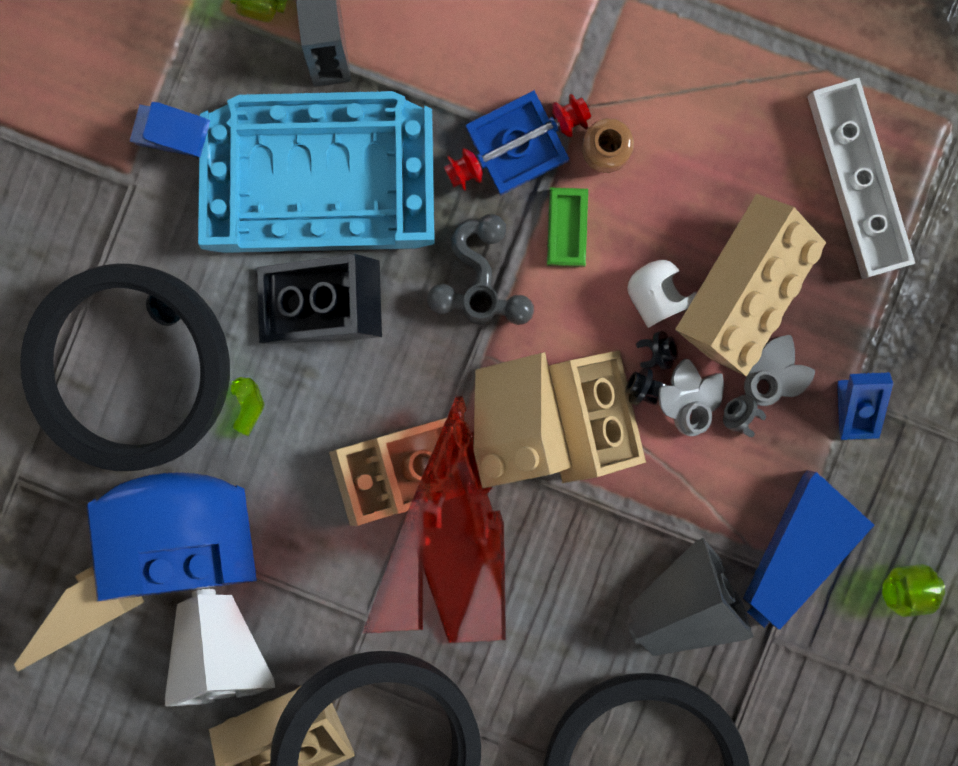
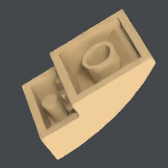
M449 417L329 452L350 526H359L470 492Z

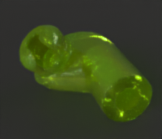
M238 377L231 384V392L233 395H236L241 411L232 428L249 436L264 410L265 403L259 386L253 379Z

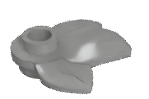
M791 335L780 336L767 343L762 350L759 361L753 365L744 382L745 394L751 396L759 406L772 405L781 396H798L806 390L814 378V369L794 364L795 347ZM761 379L769 384V390L766 394H761L757 390V383Z
M683 359L673 371L671 378L672 386L667 385L659 388L658 400L663 413L674 419L677 429L682 434L696 436L709 428L712 421V412L721 404L724 390L723 374L715 373L701 379L694 364L689 359Z

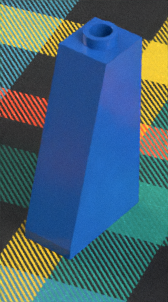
M807 470L802 475L743 597L751 606L747 613L764 628L770 623L780 630L875 526L817 472Z

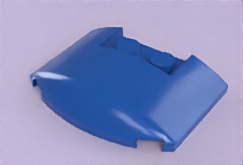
M162 473L122 483L108 491L97 501L94 499L86 505L97 602L257 581L245 489L238 485L234 486L222 479L196 473Z

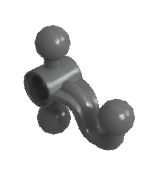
M488 214L480 220H467L459 224L454 230L451 237V248L457 258L476 270V285L470 287L465 294L456 293L451 286L446 284H438L432 287L427 295V303L432 311L438 314H447L454 308L462 309L466 318L475 324H486L496 314L505 315L508 321L516 325H523L532 319L534 305L528 297L514 295L508 300L498 299L496 291L491 287L492 269L489 262L466 244V240L470 235H478L479 239L487 244L500 242L506 234V224L501 217L495 214ZM484 296L490 300L492 306L485 313H477L471 309L470 301L474 297Z

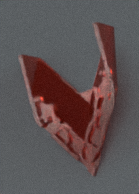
M463 396L455 397L412 499L362 633L364 634L423 630L424 570L448 643L506 640L504 522L500 510L493 511L488 497L492 487L482 488L474 454V431L470 432L467 423L464 421V412L467 408Z

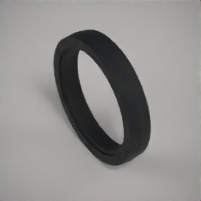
M135 264L102 265L88 269L62 282L42 300L28 323L21 347L20 368L22 385L26 400L38 424L52 441L66 453L84 463L106 470H144L166 464L184 455L214 425L221 413L229 388L230 358L228 346L220 323L211 308L185 282L164 271ZM111 288H126L149 294L169 306L181 318L193 337L200 362V383L197 397L183 423L164 439L140 445H127L106 440L84 427L72 415L62 400L54 375L53 358L56 339L64 321L76 306L100 291Z
M370 651L342 658L326 666L308 679L296 691L277 723L272 739L270 766H298L302 743L318 715L343 694L364 685L382 682L401 683L416 687L431 695L442 705L448 717L452 734V751L448 766H480L481 740L478 725L468 701L447 675L430 663L406 653Z
M635 673L618 676L606 680L582 694L566 710L556 725L544 762V766H569L573 750L579 738L599 716L616 706L628 702L655 700L677 705L694 714L705 723L719 745L724 766H750L742 737L736 725L714 699L685 681L654 673Z

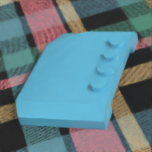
M394 91L237 95L227 100V105L211 113L207 110L200 114L201 117L210 120L202 154L199 158L198 245L201 249L222 253L416 249L435 244L433 114L431 108L425 105L422 108L405 100V96Z

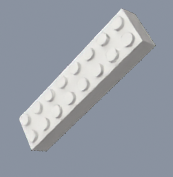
M860 78L812 91L807 96L861 278H869L915 264Z

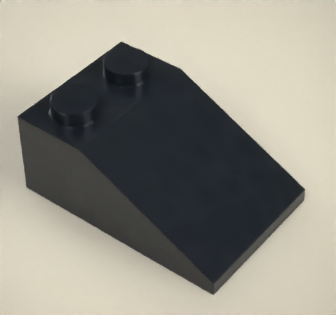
M351 254L257 267L259 343L347 341L382 337L380 260Z

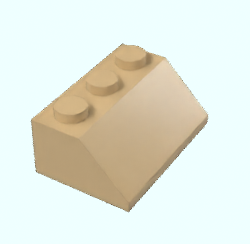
M619 350L548 366L572 468L560 471L562 483L596 478L646 463L633 406L629 402L630 394L626 393L627 380Z
M301 686L292 692L272 701L264 702L257 708L237 717L229 718L224 723L209 729L216 766H270L272 739L277 723L286 705ZM332 703L318 715L309 728L301 746L298 766H334L355 756Z

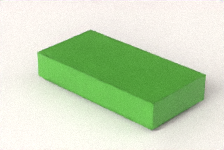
M550 187L547 266H586L588 189Z

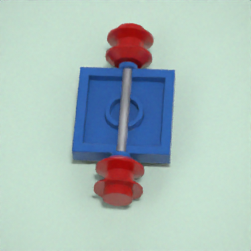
M534 90L466 124V130L478 154L475 156L470 150L462 148V158L455 161L450 156H447L449 164L443 168L453 188L460 185L462 190L466 191V181L473 178L480 184L483 176L482 169L486 168L499 195L502 196L569 162V157L556 132L560 131L571 138L573 136V127L580 125L585 130L588 129L587 120L591 119V113L582 97L576 100L573 94H569V104L562 107L557 102H554L552 108L553 117L548 118Z

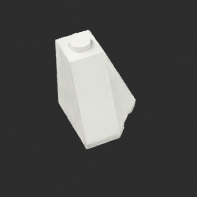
M202 589L192 592L191 598L177 604L165 694L166 707L207 704L235 695L237 698L252 696L275 688L274 678L232 595H216L214 589Z

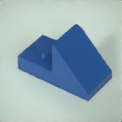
M152 102L150 106L139 104L130 142L138 146L200 158L210 120L159 102Z
M890 372L850 374L849 380L838 381L839 435L841 440L880 438L893 387Z

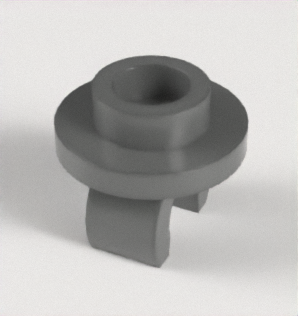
M741 395L732 399L726 405L723 423L731 431H738L748 437H753L755 433L749 429L748 425L754 417L764 421L766 414L757 408V402L751 396Z

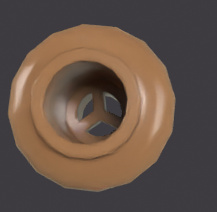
M605 118L596 121L588 128L582 141L581 151L585 162L590 168L598 172L611 173L618 171L626 165L633 152L634 139L632 132L624 123L617 119Z

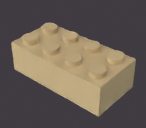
M756 194L675 330L711 360L747 376L753 365L759 361L762 350L770 336L780 326L782 316L791 301L799 294L802 283L813 264L820 259L826 242L795 207Z

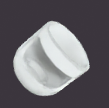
M656 260L648 263L637 270L628 282V294L648 328L663 319L688 309L697 292H694L688 297L680 295L673 283V276L679 272V269L667 260Z

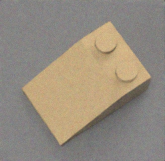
M545 352L476 369L474 454L482 488L551 475L572 468Z
M93 566L75 576L78 583L65 590L14 664L16 670L20 671L145 601L140 596L97 602Z

